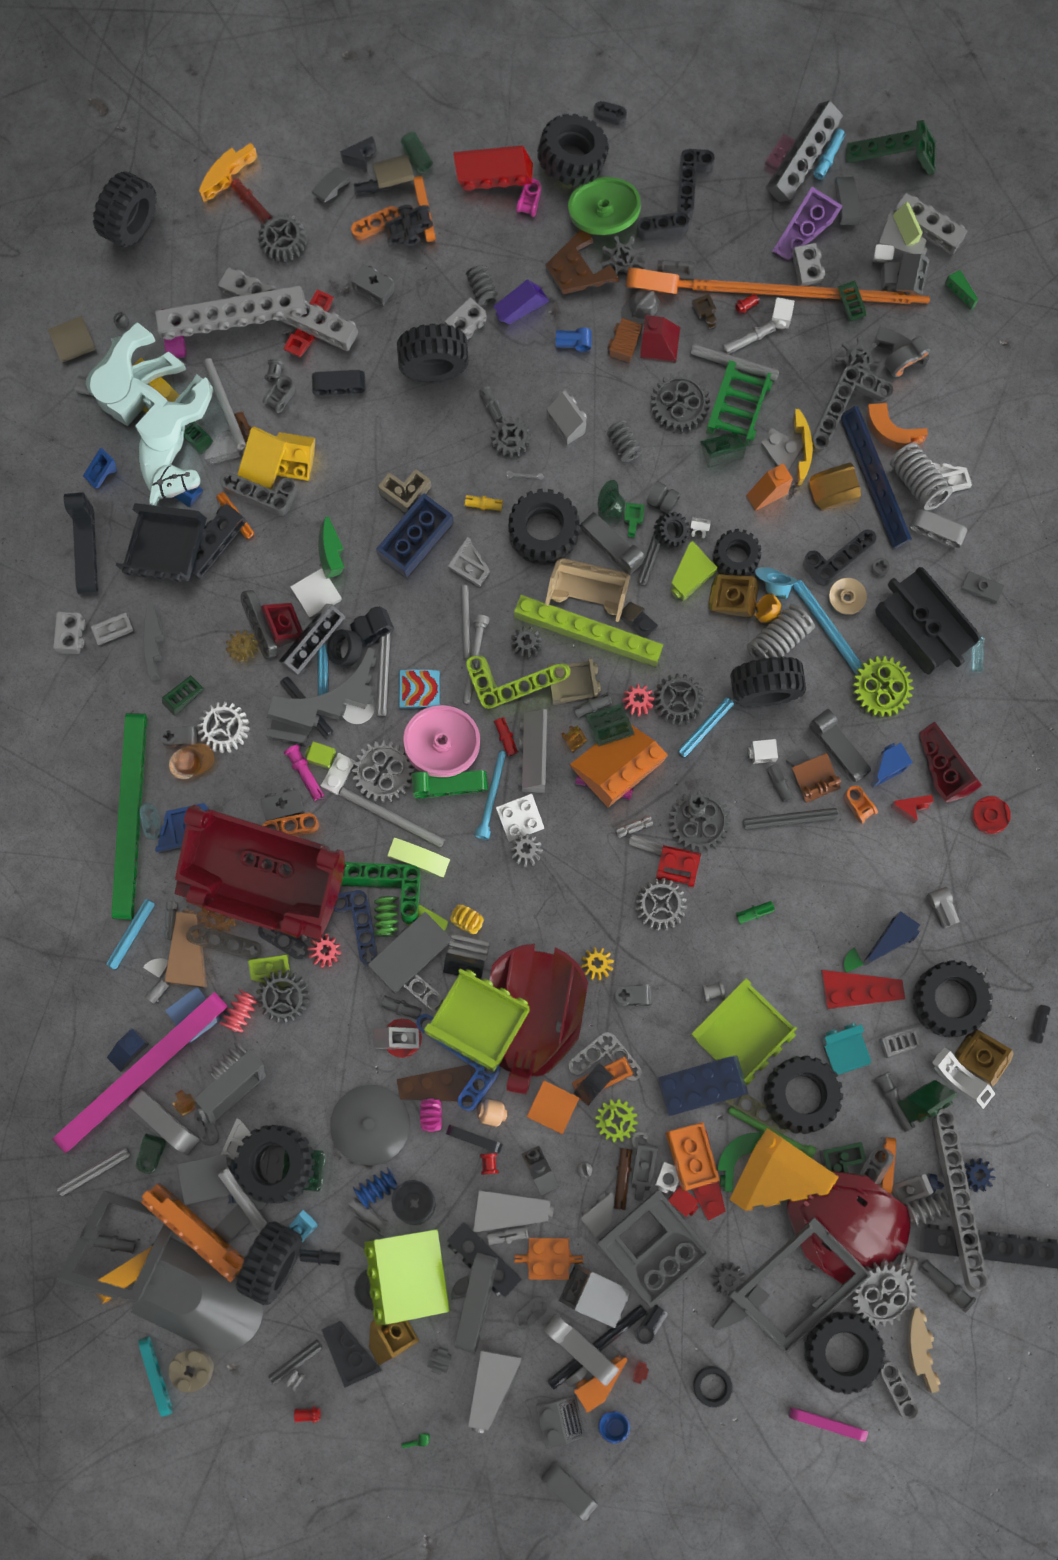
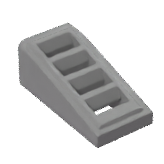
M917 1027L879 1039L885 1058L923 1046ZM911 1033L914 1034L917 1043L915 1045H913L910 1037ZM904 1035H906L909 1047H906L903 1039ZM895 1038H899L902 1049H899ZM888 1040H892L895 1051L892 1052Z

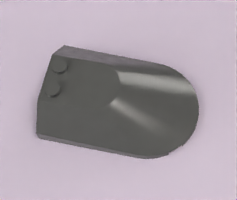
M170 1237L140 1302H134L131 1313L205 1349L226 1352L243 1346L253 1338L262 1322L264 1306L238 1292L236 1288L238 1275L229 1282L190 1246Z

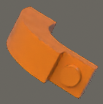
M887 403L868 404L865 411L867 424L871 433L879 442L897 450L910 443L921 444L925 442L928 436L927 428L901 429L891 422Z

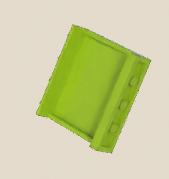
M460 969L459 976L432 1022L428 1023L425 1027V1034L495 1072L530 1011L528 1003L522 998L518 997L515 999L511 997V993L503 988L499 990L493 987L494 984L487 979H478L474 972L468 969L465 971Z
M747 978L690 1035L715 1061L737 1055L746 1085L755 1078L753 1074L758 1069L762 1071L769 1064L767 1059L771 1055L776 1057L783 1049L781 1045L785 1041L789 1043L796 1036L794 1032L797 1029L796 1026L793 1027L751 986L752 983Z
M438 1229L365 1241L364 1254L367 1258V1275L370 1279V1296L373 1300V1318L376 1321V1325H386L449 1312Z

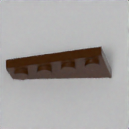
M464 1065L396 1079L400 1099L424 1100L434 1098L440 1101L458 1102L459 1095L476 1071L470 1065ZM478 1081L474 1085L476 1090H479ZM466 1097L463 1102H473L472 1097Z

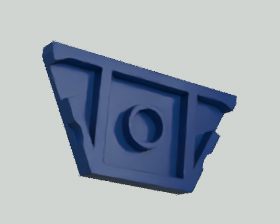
M205 803L197 804L203 811L209 809ZM191 806L166 811L158 845L155 848L156 853L182 847L186 829L184 816L187 809Z

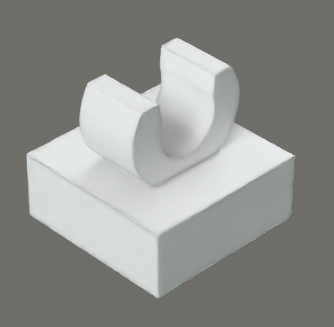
M692 517L690 527L693 528L692 537H695V532L700 530L702 531V538H705L706 531H709L710 520Z

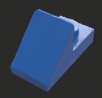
M100 448L83 474V477L94 488H100L108 474L117 472L115 460L103 448Z

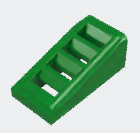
M959 270L950 274L945 281L947 287L970 309L975 308L978 298L962 271Z

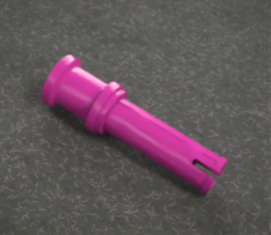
M296 744L283 753L290 759L292 769L297 770L313 801H316L323 797L324 793L307 766L308 761L299 750L300 746Z

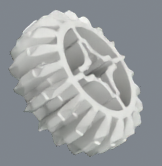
M217 702V708L215 709L210 705V712L203 711L206 717L200 716L199 718L203 722L198 724V728L202 729L198 731L199 736H203L201 741L206 742L205 746L207 748L212 746L214 752L218 748L220 753H223L225 748L228 752H231L232 746L237 750L238 742L241 745L244 744L241 738H248V735L244 733L250 731V728L245 726L249 724V720L245 719L247 715L245 712L241 713L242 709L240 707L235 709V704L233 703L229 708L227 702L223 703V707ZM221 714H230V715H233L234 717H233V718L230 717V718H227V719H223V718L220 717V715H221ZM215 718L216 724L211 729L212 731L209 732V726ZM219 721L226 726L228 734L223 731ZM238 723V730L232 736L231 731L236 726L235 724ZM225 736L228 740L217 741L213 738Z

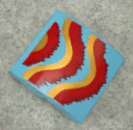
M399 670V708L418 709L439 706L440 671Z

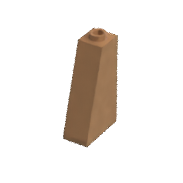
M183 909V912L176 913L165 982L207 989L199 916L194 914L195 911Z

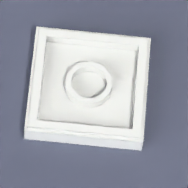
M322 568L291 586L292 591L310 619L315 617L326 603L335 605L342 601L329 578L326 579Z

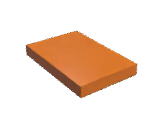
M703 1122L665 1132L682 1191L720 1181Z

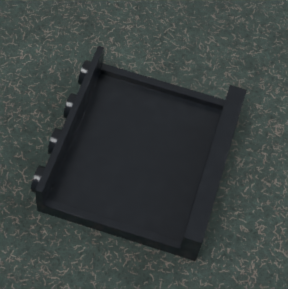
M134 503L132 510L138 514L124 563H116V566L122 570L123 574L129 576L138 574L144 578L154 576L159 580L169 578L175 582H181V580L189 581L207 518L196 510Z

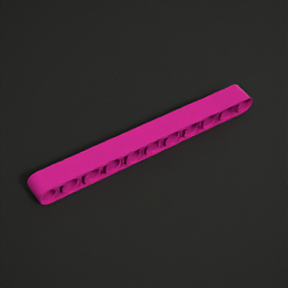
M216 992L210 995L54 1136L52 1140L66 1154L223 1012L228 1005Z

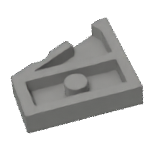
M772 428L761 445L765 452L770 455V459L774 464L776 463L779 466L784 463L788 471L803 448V445Z

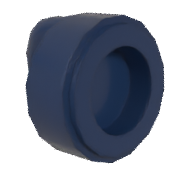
M928 1173L926 1175L934 1193L936 1189L942 1190L945 1188V1185L938 1181L936 1174Z

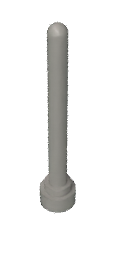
M479 614L474 616L473 623L475 624L476 631L471 656L479 655L483 629H486L489 623L488 616ZM474 659L473 666L475 668H477L478 659ZM469 672L463 696L465 704L470 703L473 682Z

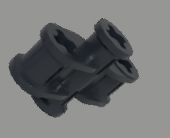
M402 205L397 209L400 217L388 221L384 225L388 233L387 241L389 244L396 245L404 241L405 245H415L420 242V237L417 233L433 226V221L430 220L429 216L430 207L421 205L413 209L412 205Z

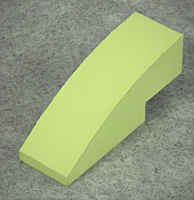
M397 838L393 839L387 855L390 859L407 865H415L419 870L444 878L450 861L446 857Z

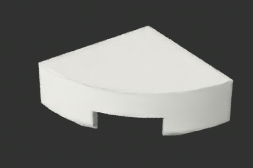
M162 958L153 959L146 963L143 968L161 978L167 969L168 960Z

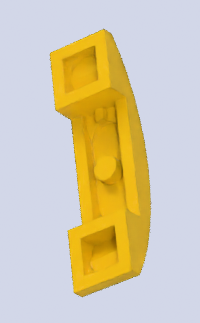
M795 409L793 414L794 433H801L803 445V461H800L796 468L798 486H801L811 464L813 443L811 431L804 415L799 409Z

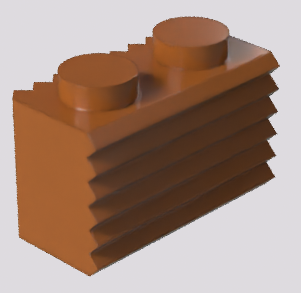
M621 318L620 323H616L613 331L615 337L610 339L607 347L610 350L609 356L630 363L643 325Z

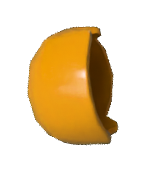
M766 594L756 603L755 607L758 612L754 613L755 617L761 623L772 622L781 613V602L774 594Z

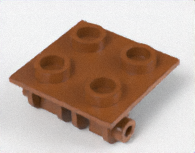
M827 753L792 767L806 803L841 788V780L839 776L836 777Z

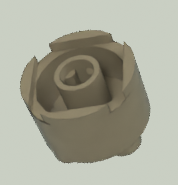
M196 1348L187 1349L176 1355L170 1363V1380L175 1388L181 1392H196L209 1383L214 1370L213 1361L205 1351ZM189 1366L190 1368H195L193 1374L188 1373Z

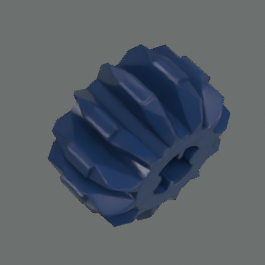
M978 1158L977 1162L974 1159H970V1165L964 1163V1167L967 1169L965 1172L969 1189L973 1187L974 1192H978L979 1188L982 1192H985L986 1186H993L989 1180L996 1179L995 1176H990V1173L994 1172L995 1169H988L989 1161L983 1163V1159ZM980 1171L979 1173L982 1174V1177L977 1179V1177H974V1173Z

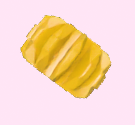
M457 905L450 916L451 923L470 934H477L484 921L479 913L465 905Z
M593 947V954L588 950L585 952L589 958L583 956L581 958L582 961L586 962L581 964V968H588L584 973L586 976L591 972V980L597 975V979L600 981L602 978L601 973L607 978L609 975L606 970H613L611 966L607 965L614 962L613 959L607 960L610 953L602 955L604 948H601L600 952L597 953L596 947ZM595 959H598V962H602L599 969H596L595 965L592 966Z

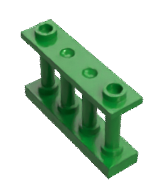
M729 360L706 433L713 435L714 430L720 428L747 437L745 445L748 446L750 440L754 441L757 430H754V426L766 391L770 392L773 383L770 380L772 373L768 372L766 380H762L738 372L735 369L736 362ZM737 379L763 387L760 397L733 389V386H730L731 380L735 381ZM734 396L756 403L755 413L727 405L724 402L725 397ZM727 412L752 420L750 429L722 422V419H719L720 413Z

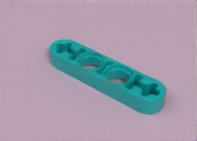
M147 1336L138 1340L139 1349L161 1417H165L173 1413L152 1340Z

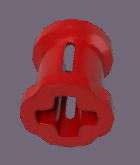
M497 1153L480 1154L483 1167L481 1175L499 1173L496 1169Z

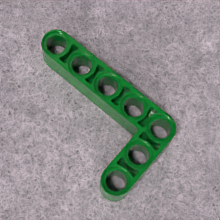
M345 862L341 886L402 888L400 902L402 921L406 924H412L418 919L421 876L417 866ZM353 872L358 873L356 876H350ZM372 873L378 874L376 877L369 876ZM390 874L397 875L395 878L388 877ZM409 875L416 876L414 879L408 878ZM407 893H415L412 897L406 896ZM408 910L414 911L411 915L405 914Z

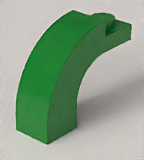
M753 1132L738 1136L730 1141L722 1150L716 1168L717 1171H724V1175H720V1187H723L724 1192H733L735 1164L741 1156L753 1152L756 1144L764 1134L763 1132Z

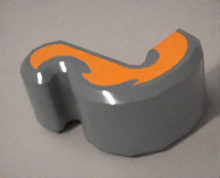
M916 337L909 344L903 345L889 354L885 360V365L893 377L902 376L904 368L926 357L931 349L923 337Z

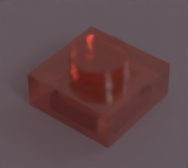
M638 1360L632 1378L633 1382L641 1384L642 1380L646 1381L649 1368H646V1362Z

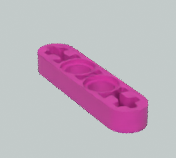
M791 1407L789 1414L791 1419L866 1442L868 1431Z

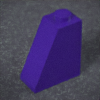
M527 279L493 307L497 311L495 315L499 321L511 324L547 304L549 299L540 286Z

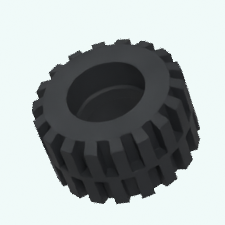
M735 529L734 532L728 530L726 535L723 533L720 536L713 552V561H715L714 564L718 567L717 572L719 574L723 572L724 575L750 576L751 573L755 572L762 554L760 551L762 548L761 545H758L759 540L757 538L753 539L754 534L750 533L748 535L746 533L747 530L743 529L742 532H739V529ZM738 547L746 552L748 558L743 562H734L727 556L726 551L730 548Z

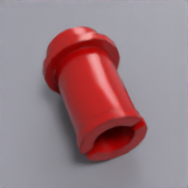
M753 293L743 300H737L735 308L738 313H746L747 309L759 304V299Z
M316 1406L310 1409L294 1410L295 1423L307 1421L316 1423V1421H320V1408H316Z

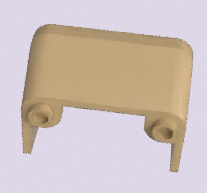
M565 558L558 559L550 577L545 605L549 606L551 599L555 602H563L568 597L603 604L608 614L617 615L615 621L619 622L630 575L622 571Z

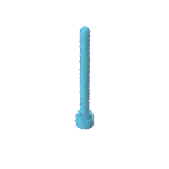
M504 750L498 753L482 822L475 830L474 836L479 839L489 840L491 831H489L490 827L488 825L506 756Z

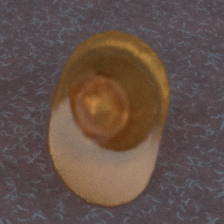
M203 743L184 747L171 756L169 761L170 771L179 779H188L203 773L213 765L214 752L208 745Z

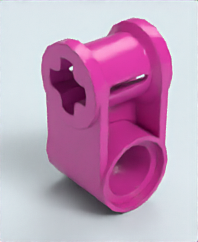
M532 179V184L524 185L516 212L531 214V217L535 216L541 196V185L538 180ZM536 189L535 192H530L529 190Z

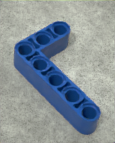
M428 1014L420 1015L417 1019V1027L424 1034L425 1031L422 1028V1023L425 1020H431V1022L433 1020V1017ZM428 1036L476 1069V1072L458 1097V1104L463 1110L467 1112L473 1111L500 1074V1066L498 1065L495 1072L486 1073L484 1066L471 1062L468 1057ZM478 1080L484 1081V1087L480 1090L474 1088L475 1082ZM466 1097H472V1104L465 1107L463 1100Z

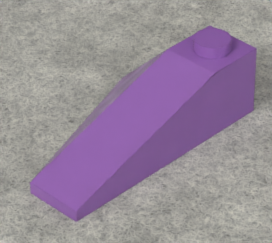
M811 187L773 249V252L786 260L792 258L793 249L798 246L807 245L827 228L836 218L842 205L814 187Z

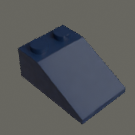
M901 911L893 916L863 961L864 966L903 946L907 942L911 943V941H914L920 933L917 930L920 924Z

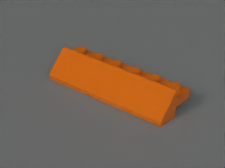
M157 1183L152 1190H147L143 1194L141 1203L229 1282L240 1273L239 1271L245 1257L230 1244H227L209 1225L184 1205L164 1185Z

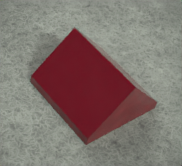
M292 603L261 606L278 648L294 642L303 632Z

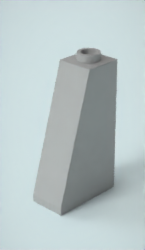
M479 1190L473 1231L480 1232L547 1222L548 1217H553L554 1205H550L551 1201Z
M481 1350L468 1427H472L473 1432L484 1433V1430H489L521 1363L520 1356Z

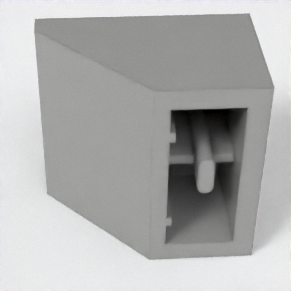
M565 390L547 408V418L568 445L585 434L587 416L582 409H578L575 398L571 394L568 395Z

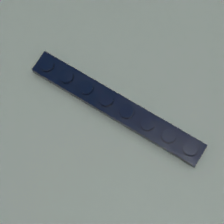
M853 406L845 411L841 418L893 548H898L912 540L860 409L858 406Z

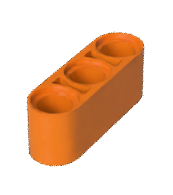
M628 268L626 287L677 294L679 275Z
M305 813L269 820L262 826L268 828L274 826L278 831L301 836L316 832L319 822L313 814ZM313 819L314 824L312 827H305V821ZM288 823L295 824V828L292 831L286 830Z

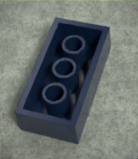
M423 493L376 548L378 557L407 578L454 523L453 515Z
M737 1055L658 1077L669 1116L749 1094Z

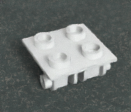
M532 793L496 807L508 842L518 839V835L524 837L526 833L532 834L545 829Z

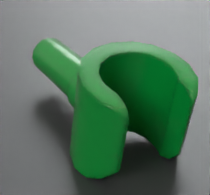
M419 1434L418 1440L401 1443L402 1449L412 1446L425 1447L430 1443V1434Z

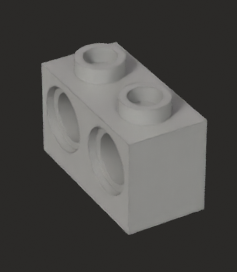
M816 243L795 247L792 251V257L799 286L821 283L824 279L823 277H825V269L820 264V248H817ZM803 253H809L811 259H806ZM807 271H813L815 273V277H810L807 274Z
M470 297L444 322L445 325H452L455 328L464 326L461 331H463L468 340L477 328H481L486 323V311ZM477 314L478 316L472 318L469 315Z
M57 612L53 646L57 653L80 654L81 649H83L84 638L82 637V631L86 628V621L80 613ZM75 621L73 627H67L69 622ZM69 639H73V643L66 646V642Z

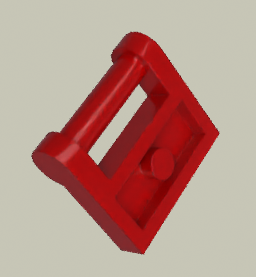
M663 845L656 879L662 880V878H665V880L688 884V887L694 888L701 853ZM664 867L691 872L690 877L665 872Z

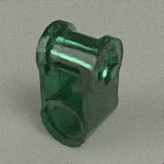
M145 1134L136 1161V1167L140 1172L151 1174L156 1171L166 1144L164 1138ZM149 1162L151 1163L150 1167H146L143 1165V1163Z

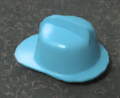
M760 567L755 570V575L765 581L767 593H772L781 599H787L792 585L797 583L795 578L773 568Z

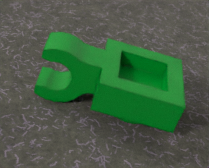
M626 502L624 523H629L628 537L635 538L637 524L642 525L645 507L643 504Z

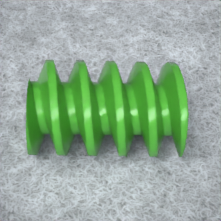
M381 896L379 899L374 900V903L379 905L374 908V911L380 913L374 916V919L379 921L374 923V927L378 928V930L374 931V935L379 937H397L393 932L398 931V928L394 927L393 924L398 923L399 920L393 919V916L399 915V913L393 911V909L399 907V905L393 903V901L398 900L399 897Z

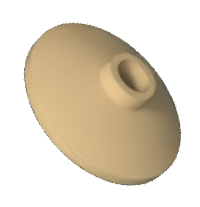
M842 578L832 585L829 592V600L836 611L847 615L855 614L864 607L867 601V592L858 580ZM844 596H849L850 600L846 601Z

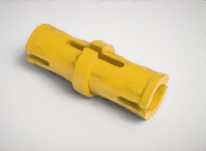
M466 495L465 507L481 508L483 511L490 509L502 512L503 499L487 498L484 495L483 497Z

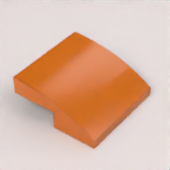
M543 1081L527 1118L563 1134L579 1097Z

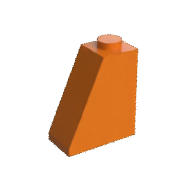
M784 463L767 471L746 494L755 511L788 494L793 478Z

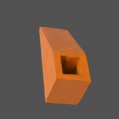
M618 1355L611 1360L619 1371L607 1386L595 1376L588 1380L583 1378L575 1384L574 1392L587 1413L605 1402L627 1362L626 1356L621 1358Z

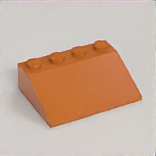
M624 720L569 766L607 807H610L661 765L668 754L655 740Z

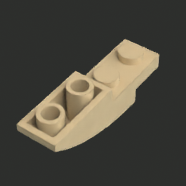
M915 1306L910 1311L907 1327L909 1360L913 1374L917 1376L922 1374L928 1392L935 1393L940 1391L938 1387L940 1380L937 1373H933L931 1367L933 1360L930 1353H926V1350L933 1348L931 1342H934L931 1331L926 1329L924 1322H927L924 1311Z

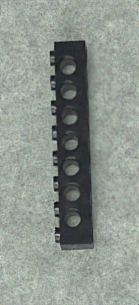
M927 1224V1228L921 1227L919 1252L959 1257L953 1227L948 1226L947 1230L939 1229L940 1225ZM977 1230L979 1241L984 1239L987 1243L986 1249L982 1251L983 1260L1058 1269V1240L1048 1239L1047 1243L1040 1242V1237L1028 1236V1240H1022L1020 1235L1008 1234L1006 1238L1000 1237L999 1232L988 1231L987 1235H982L980 1230ZM942 1234L947 1238L944 1246H941L938 1242V1238ZM964 1235V1238L967 1240V1245H971V1238L969 1236ZM1001 1242H1005L1007 1245V1250L1004 1253L999 1251V1244ZM1022 1244L1027 1247V1253L1023 1256L1019 1253V1247ZM1042 1247H1045L1047 1250V1255L1044 1258L1039 1255V1250Z

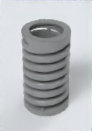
M917 443L904 446L890 460L891 467L895 469L901 480L904 481V484L907 485L908 489L911 490L912 494L920 501V504L926 511L937 508L952 494V487L948 486L946 480H943V476L939 474L938 469H935L934 464L931 463ZM943 491H945V492H944L942 495H940L938 498L933 499V498H935L936 496H938L939 494H941Z
M790 604L777 619H774L766 629L762 630L756 638L747 644V649L755 660L784 657L785 654L790 652V649L795 647V644L800 642V639H804L805 635L815 628L814 623L801 607L796 604Z

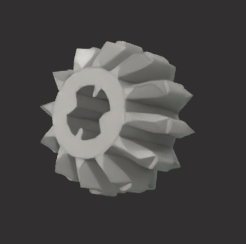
M527 833L525 839L518 835L520 842L513 840L512 843L516 847H510V851L515 852L511 855V858L519 857L516 864L519 865L523 860L524 867H527V861H530L532 866L535 865L533 858L539 861L540 856L538 854L543 853V849L538 848L541 846V842L534 843L536 836L529 840V834ZM524 846H527V849L531 848L529 854H526V852L522 853Z

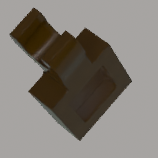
M706 294L692 300V305L699 319L705 317L709 329L716 327L715 322L717 320L713 314L716 312V307L710 295Z

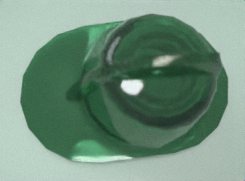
M609 480L600 490L598 496V515L601 518L605 516L610 519L622 518L626 503L619 493L618 483L615 480Z

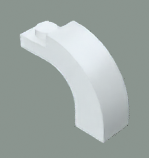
M945 1047L932 1062L935 1066V1071L947 1083L979 1107L984 1109L995 1095V1092L987 1083L964 1068L951 1051Z

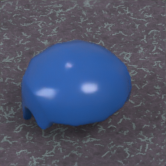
M618 1411L603 1414L598 1423L600 1435L609 1443H620L629 1435L630 1423L626 1416Z

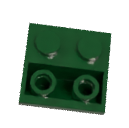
M933 1080L897 1103L910 1123L916 1120L921 1123L927 1118L930 1119L937 1115L942 1108L945 1109L952 1105V1100L958 1095L937 1080Z

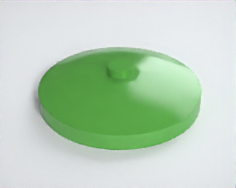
M614 177L596 178L588 184L580 185L571 194L568 202L569 216L573 224L584 232L595 235L617 233L628 228L638 218L641 210L640 195L637 189L625 180Z

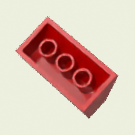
M523 145L453 153L457 179L463 190L471 191L479 188H505L511 185L524 186L532 184L533 162Z

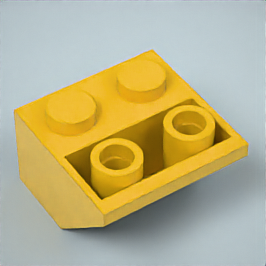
M279 432L276 437L287 441L277 476L309 481L314 459L315 438Z

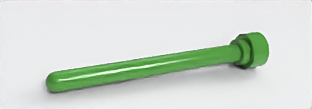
M734 1107L728 1108L730 1115L764 1133L768 1128L809 1157L813 1158L815 1155L816 1147L810 1144L809 1146L806 1144L802 1145Z

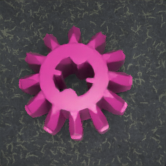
M427 1098L421 1101L420 1125L423 1131L435 1132L442 1128V1105L439 1099Z

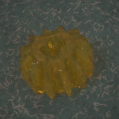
M237 630L236 636L233 634L229 635L231 640L226 641V644L229 646L226 648V651L230 653L231 659L236 657L237 662H240L243 658L247 662L248 656L251 658L255 657L252 652L258 651L256 647L258 641L254 639L252 633L248 635L247 630H244L242 634ZM245 644V647L242 649L241 647L239 648V645Z

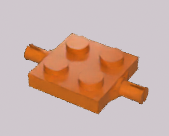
M529 1238L527 1255L515 1254V1258H522L515 1259V1263H527L529 1280H569L571 1263L583 1264V1260H575L583 1259V1255H571L569 1238Z

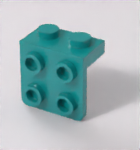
M856 1023L844 1026L845 1030L838 1032L837 1029L826 1032V1037L821 1039L833 1072L836 1071L837 1075L871 1063L870 1055L861 1034L865 1032L862 1024L856 1026Z

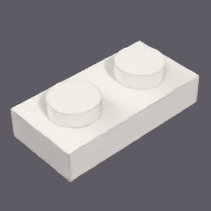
M338 753L321 787L338 796L354 768L353 762L356 761Z

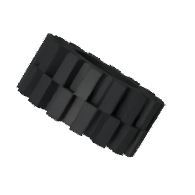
M668 513L660 516L655 521L657 524L653 528L657 529V531L653 533L658 535L655 538L656 541L661 540L660 545H664L666 548H673L682 545V543L687 541L686 538H689L687 532H690V528L686 527L689 525V522L685 523L686 518H681L682 514ZM669 523H672L676 528L675 537H671L668 534L667 525Z

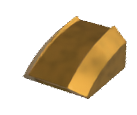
M851 462L812 475L809 484L814 501L821 510L859 502L861 498V488Z
M717 575L710 591L708 602L710 611L752 617L755 613L759 592L758 581L754 576Z
M977 1029L967 1034L956 1051L955 1058L970 1073L993 1087L1010 1064L1014 1053L1009 1047Z

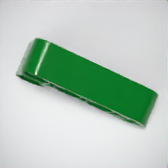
M484 770L461 772L450 777L429 776L428 772L411 774L414 798H430L488 791L487 771Z

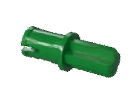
M772 901L755 907L752 905L749 909L737 912L736 917L741 925L753 919L759 920V917L774 912L775 907Z

